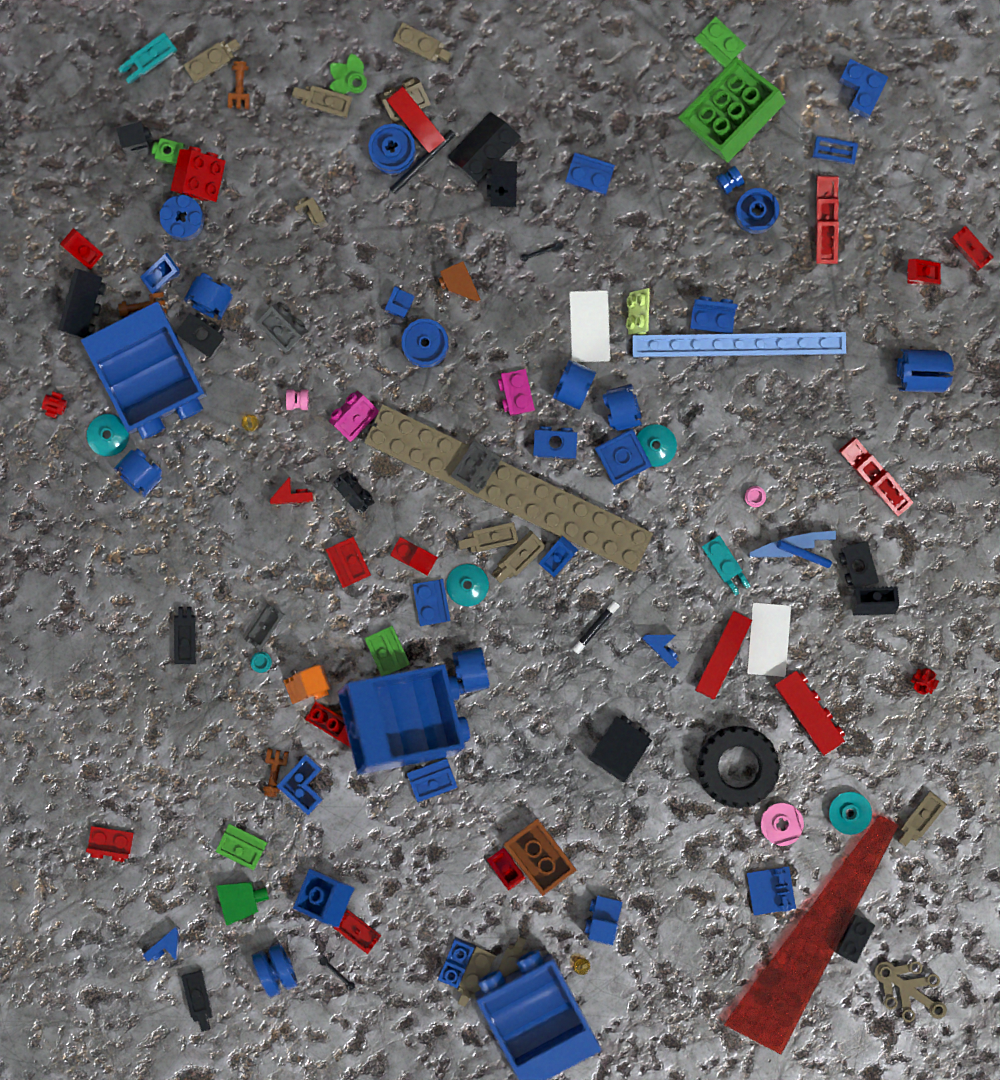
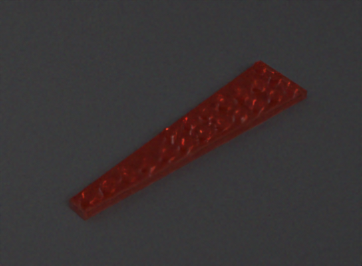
M878 815L724 1023L725 1026L782 1055L899 826L898 824Z

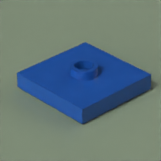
M633 428L595 447L614 486L652 467Z

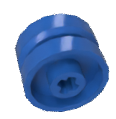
M394 123L385 124L377 128L370 137L368 144L370 159L381 172L390 175L400 174L406 171L414 162L416 155L414 139L411 133L403 126ZM395 147V152L390 153L389 148Z
M418 319L410 323L404 330L402 349L406 358L413 365L420 368H431L440 364L446 357L449 349L448 336L445 329L438 322L431 319ZM423 339L429 341V345L424 347L421 341Z
M280 942L269 947L271 961L262 950L252 954V960L258 977L270 998L281 994L280 982L287 990L298 986L292 962Z

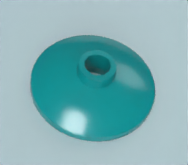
M103 414L96 417L90 423L87 429V441L95 453L110 457L121 453L125 449L129 441V433L120 417L112 414ZM105 431H110L111 433L108 439L103 437Z
M654 424L643 428L638 433L637 438L652 467L664 466L673 459L677 451V441L670 429ZM658 441L660 448L654 449L652 443Z
M462 564L450 572L446 588L448 595L455 603L468 607L479 604L486 597L489 581L485 572L478 566ZM465 581L471 582L472 586L470 589L464 588L463 584Z
M844 792L838 795L830 805V821L834 828L843 834H858L864 831L870 824L872 818L871 805L859 793ZM852 809L854 812L853 816L847 817L846 811Z

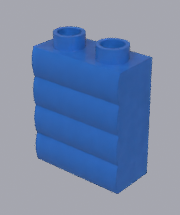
M158 301L81 340L128 433L133 434L138 431L142 440H145L166 429L161 419L177 412L182 421L204 410L200 399L207 396L206 391L167 314Z
M445 665L347 683L337 692L357 775L451 757L466 748L464 742L470 740L468 722L464 716L458 717L454 703L460 697L458 681L454 675H447Z
M539 949L532 950L516 960L519 970L506 977L503 976L501 970H495L478 981L481 990L475 993L476 1001L519 1080H548L602 1051L593 1030L551 952L542 957Z

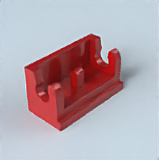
M966 225L950 239V242L977 272L994 258Z
M349 910L343 915L339 927H334L336 931L367 955L382 936Z

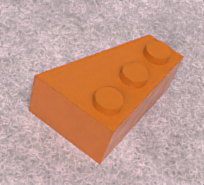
M323 665L314 666L283 681L292 704L313 696L314 699L322 698L329 695L328 690L332 689Z

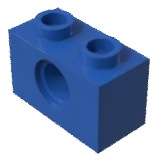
M540 426L539 430H535L533 457L576 459L577 432H573L572 428H560V431H552V427ZM552 437H558L561 440L562 444L559 448H552L550 446L549 440Z

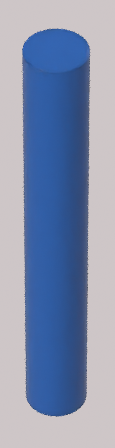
M782 540L777 542V548L826 568H830L832 564L831 560Z

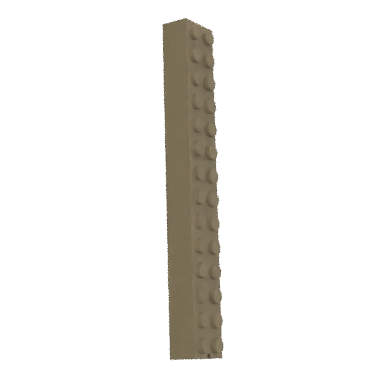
M382 405L374 421L377 427L372 426L364 442L365 445L549 533L560 538L564 536L570 543L634 573L654 534L501 460L496 471L487 480L485 488L476 494L451 477L468 451L469 445L385 405Z

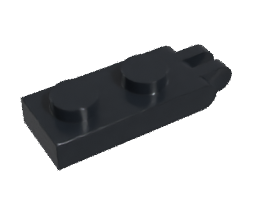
M178 607V615H174V664H196V615H192V607H187V615H183V607Z

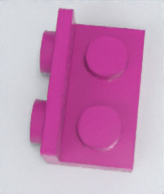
M526 369L501 373L498 384L500 392L504 391L506 399L502 400L504 411L509 412L510 416L535 411Z
M357 390L346 398L341 408H337L332 412L331 418L328 421L346 439L352 442L378 415L379 410Z

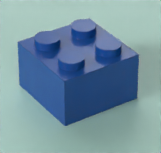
M309 868L293 909L322 923L338 928L354 887L325 873Z

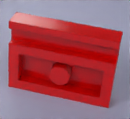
M354 536L325 549L343 588L371 576Z

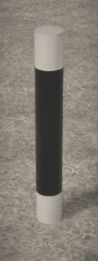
M613 600L572 650L579 654L620 605Z

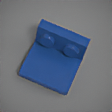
M700 296L693 303L690 329L733 334L734 318L738 304H733V300L721 299L720 302L712 301L711 297Z

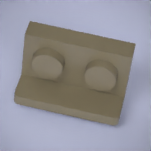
M417 77L407 78L402 81L401 85L386 88L383 94L379 95L392 123L401 118L386 99L402 86L421 109L431 105Z
M305 197L297 202L298 205L294 208L300 216L307 213L315 226L319 225L321 229L329 225L320 206L313 197L310 199Z

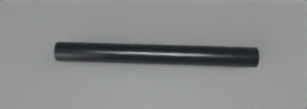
M449 130L443 136L445 141L430 153L427 151L390 190L396 195L456 136L455 133Z

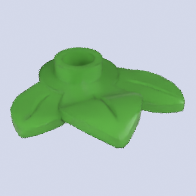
M350 54L347 65L344 63L330 64V71L335 81L332 82L329 88L333 92L346 94L348 92L361 93L365 90L367 79L363 75L364 65L356 55ZM354 80L361 82L357 87L353 86L352 83Z

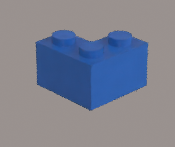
M850 59L839 80V83L858 91L849 111L868 120L888 80V76Z
M306 754L277 787L302 811L310 815L324 800L309 785L323 768Z
M597 895L596 899L592 898L589 911L593 912L591 920L587 919L584 929L588 940L614 946L622 900Z

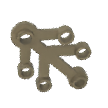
M912 961L910 964L893 966L890 962H881L876 966L874 973L876 979L883 983L885 993L884 1005L886 1008L893 1010L898 1005L897 999L893 997V983L899 987L903 1008L902 1018L906 1022H912L915 1019L909 995L926 1006L932 1017L941 1019L946 1015L947 1008L941 1001L933 1002L915 989V987L927 985L931 987L938 986L940 983L938 975L931 973L927 977L903 980L897 975L908 972L919 974L922 971V964L918 961ZM913 964L919 965L918 971L912 970ZM884 969L889 970V975L886 977L882 975ZM932 976H935L937 978V982L935 984H931L929 982V979ZM889 999H893L895 1001V1004L892 1007H889L887 1005V1001ZM938 1006L942 1008L940 1014L935 1013V1008ZM908 1011L912 1013L910 1019L905 1018V1013Z

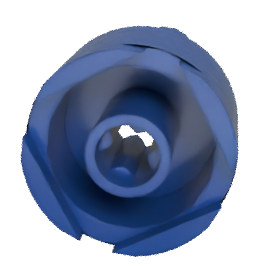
M753 188L745 192L735 207V218L742 230L751 234H761L772 228L779 215L777 199L763 188ZM755 207H758L760 211L762 210L759 216L752 212Z
M177 195L171 197L163 204L160 210V222L170 237L188 241L201 233L204 225V213L200 205L193 198L186 195ZM179 215H184L186 221L182 222L179 220Z
M201 273L200 276L195 277L184 297V301L188 303L190 300L193 303L192 308L211 318L217 315V320H221L233 299L231 294L232 288L224 283L219 285L212 281V277Z
M569 360L552 398L580 410L596 375V371Z
M632 384L609 389L607 393L603 394L605 406L611 412L608 415L610 427L617 431L642 425V421L638 420L641 418L637 397L630 391L634 389Z
M137 448L135 451L130 450L113 469L116 473L120 470L122 474L120 477L137 493L141 490L143 492L142 497L145 498L162 480L161 475L163 471L155 463L150 465L146 461L147 456Z
M482 647L452 653L454 665H457L455 666L457 681H461L458 682L460 694L490 688Z

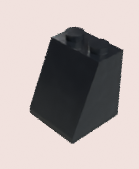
M624 715L621 718L618 716L614 718L588 757L589 760L623 783L626 782L652 742V739L649 738V732L642 727L638 730L631 726L633 721Z

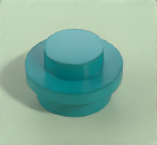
M257 652L251 657L250 664L254 671L264 673L271 668L272 659L265 652Z

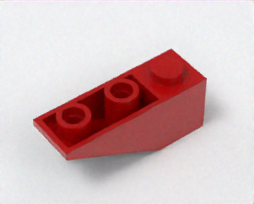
M315 702L305 720L350 747L344 718L322 704Z

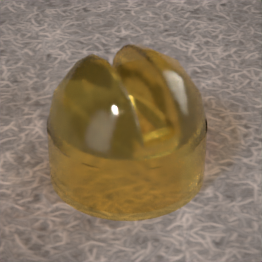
M248 414L243 417L242 427L246 431L253 432L258 428L259 420L256 416ZM251 417L252 428H249L247 418Z
M578 958L573 964L574 971L578 975H586L591 968L590 962L586 958ZM587 964L588 968L577 970L576 966Z

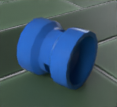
M735 166L729 168L727 173H721L716 176L719 186L726 195L732 192L733 188L745 184L742 175Z

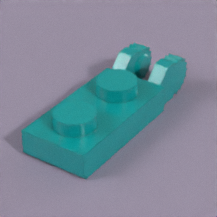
M164 32L133 54L118 70L120 73H123L134 64L138 67V70L130 74L126 79L128 84H131L140 78L142 74L145 75L178 50Z
M720 535L702 546L703 551L735 596L740 593L737 586L731 581V578L737 575L746 589L750 587L748 580L742 573L743 570Z

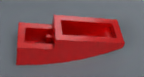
M403 86L386 99L428 153L445 141L443 135Z

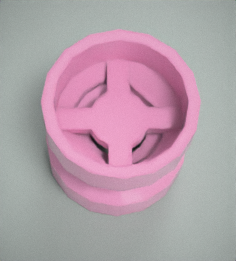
M294 389L286 390V410H294L295 408L308 410V389H301L300 391H295Z

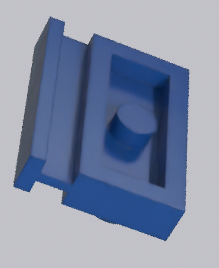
M574 153L565 183L606 195L615 165Z
M443 579L413 584L420 626L451 621Z
M447 758L407 773L417 803L458 788Z

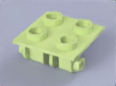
M650 288L629 292L627 298L629 314L626 321L628 335L637 333L638 335H646V332L649 331Z

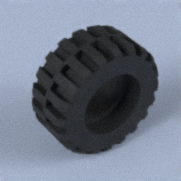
M730 726L715 732L706 740L697 759V773L703 789L711 798L728 807H751L760 801L762 802L775 789L774 786L779 779V755L773 746L774 744L763 733L750 727ZM732 747H745L751 750L758 760L759 768L756 778L750 784L743 787L728 785L719 774V760L722 754Z

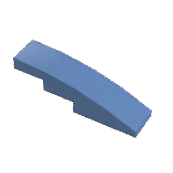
M836 531L812 532L781 540L802 549L815 548V540H836ZM775 541L750 552L749 557H793V554L777 548L778 541Z

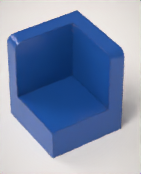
M395 286L385 311L406 319L415 298L414 295L402 291L399 287Z

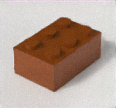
M538 818L503 843L542 896L577 871Z

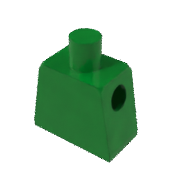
M252 881L226 883L216 886L226 926L259 912L258 902L270 900L267 887L255 890Z

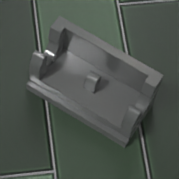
M267 604L244 640L260 651H263L286 615Z

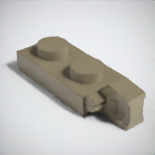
M403 22L393 40V43L430 62L431 60L436 62L437 59L448 63L452 56L450 52L443 49L444 44L439 40Z
M236 38L227 44L225 41H222L183 66L196 84L230 63V60L234 58L232 53L241 48Z
M313 85L306 86L305 90L294 87L292 97L302 100L301 105L346 119L353 99L351 96Z
M511 522L472 531V533L467 534L468 539L458 541L460 550L471 548V552H481L517 544L518 537L515 524Z
M530 530L499 561L498 567L491 575L499 583H502L507 577L517 576L546 546Z
M929 791L904 822L901 828L904 833L898 839V842L906 847L912 839L917 841L921 838L947 804Z
M518 936L515 946L509 944L508 948H506L498 968L504 977L519 970L516 960L527 953L523 949L526 938Z
M476 946L459 983L457 991L462 993L458 1001L459 1005L466 1007L470 997L476 998L475 993L481 989L478 981L488 974L495 959V954Z

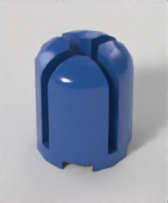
M900 349L903 352V357L898 358L897 377H900L902 388L898 387L899 391L943 393L949 389L953 382V376L947 372L954 371V364L948 352L941 350Z

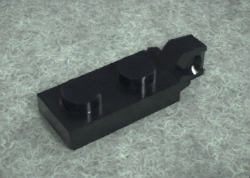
M203 970L181 975L191 1018H193L194 1022L199 1021L201 1032L210 1030L209 1018H213V1011Z

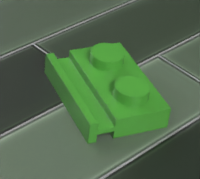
M717 17L694 39L724 69L746 47V44Z
M393 625L364 638L381 676L389 675L410 665Z
M229 823L215 852L254 871L268 842Z

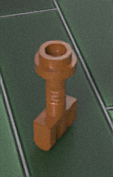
M234 61L232 70L236 71L235 93H228V108H233V100H236V108L241 109V100H245L244 107L249 109L250 94H243L244 71H248L249 66H247V62Z
M164 292L149 294L150 301L127 305L126 301H122L121 304H118L120 317L124 316L126 318L129 316L128 313L137 312L157 302L156 298L164 297ZM165 300L158 301L161 305H166Z
M268 748L265 763L272 765L268 787L263 786L264 796L277 797V794H280V789L276 788L280 766L287 767L288 751L284 752L283 759H279L281 750H276L275 758H272V749Z

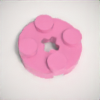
M776 803L764 811L760 826L764 837L771 843L787 846L796 842L804 828V820L800 811L794 806L786 803ZM782 818L783 821H788L785 830L776 827V824L779 823L778 819Z

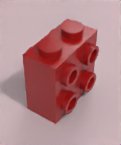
M189 146V149H180L170 191L205 202H217L226 161L219 159L218 154L206 152V154L201 153L202 149Z

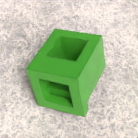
M160 138L159 142L154 143L152 154L155 155L156 161L176 166L179 150L186 149V146L181 142L178 143ZM166 147L171 148V152L169 154L164 153V149Z

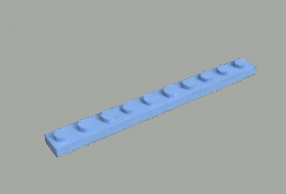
M846 332L633 335L632 348L633 358L846 354Z

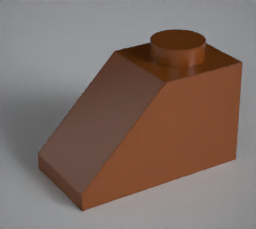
M463 261L440 271L441 277L438 280L443 290L447 288L450 294L476 304L481 302Z

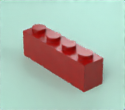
M795 670L774 684V686L821 755L825 756L845 742L843 739L845 733L839 725L834 726L830 720L833 718L832 714L826 707L824 709L819 704L821 699L814 689L810 691L806 685L809 681L805 675Z

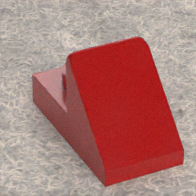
M74 228L60 243L66 251L89 270L103 256L99 249Z
M908 259V284H941V263Z
M289 477L272 496L270 504L314 502V493L309 492L308 489H296V493L292 494L291 477Z
M402 537L399 538L390 554L393 558L426 576L429 575L438 558Z
M504 847L487 859L508 891L526 879Z

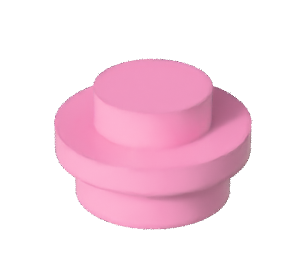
M752 486L747 489L745 501L749 506L760 507L764 504L766 493L761 487Z

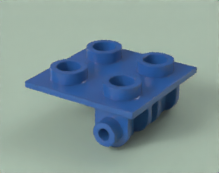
M789 866L747 873L754 916L796 909Z

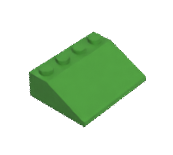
M736 57L678 119L714 153L728 163L776 114L786 101L777 87Z

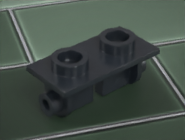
M348 471L339 475L333 482L336 485L335 488L344 498L349 494L352 495L347 502L356 512L363 514L368 507L375 503L370 492L363 489L359 485L357 478Z

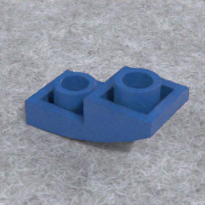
M455 937L438 980L458 988L475 945Z

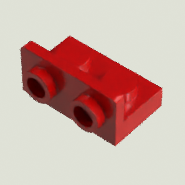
M91 826L86 852L91 853L90 857L103 859V856L106 855L112 856L113 861L124 862L125 859L131 857L134 832Z

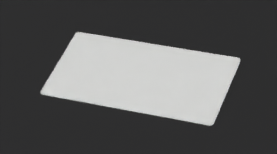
M608 291L570 292L572 361H610Z
M753 603L748 674L786 676L791 606Z

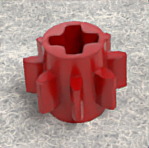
M53 391L52 395H45L42 409L46 410V416L57 418V414L63 416L67 406V400L63 399V394Z
M928 668L917 669L911 679V682L915 683L913 687L915 691L920 694H927L928 692L932 694L939 684V681L935 679L937 674Z

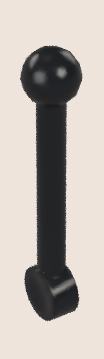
M557 242L554 246L534 253L522 254L521 260L526 262L529 258L553 250L560 251L563 248V244Z
M322 957L320 959V964L327 966L347 985L348 990L355 988V984L349 982L328 962V958Z

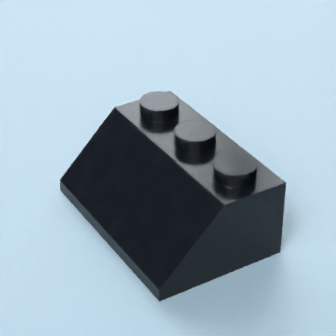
M490 111L447 156V159L478 187L487 177V169H491L492 161H502L521 142V136L504 120Z
M75 268L58 327L62 334L78 339H84L94 334L96 325L93 322L95 316L98 317L101 310L99 300L101 296L105 295L107 288L103 277Z

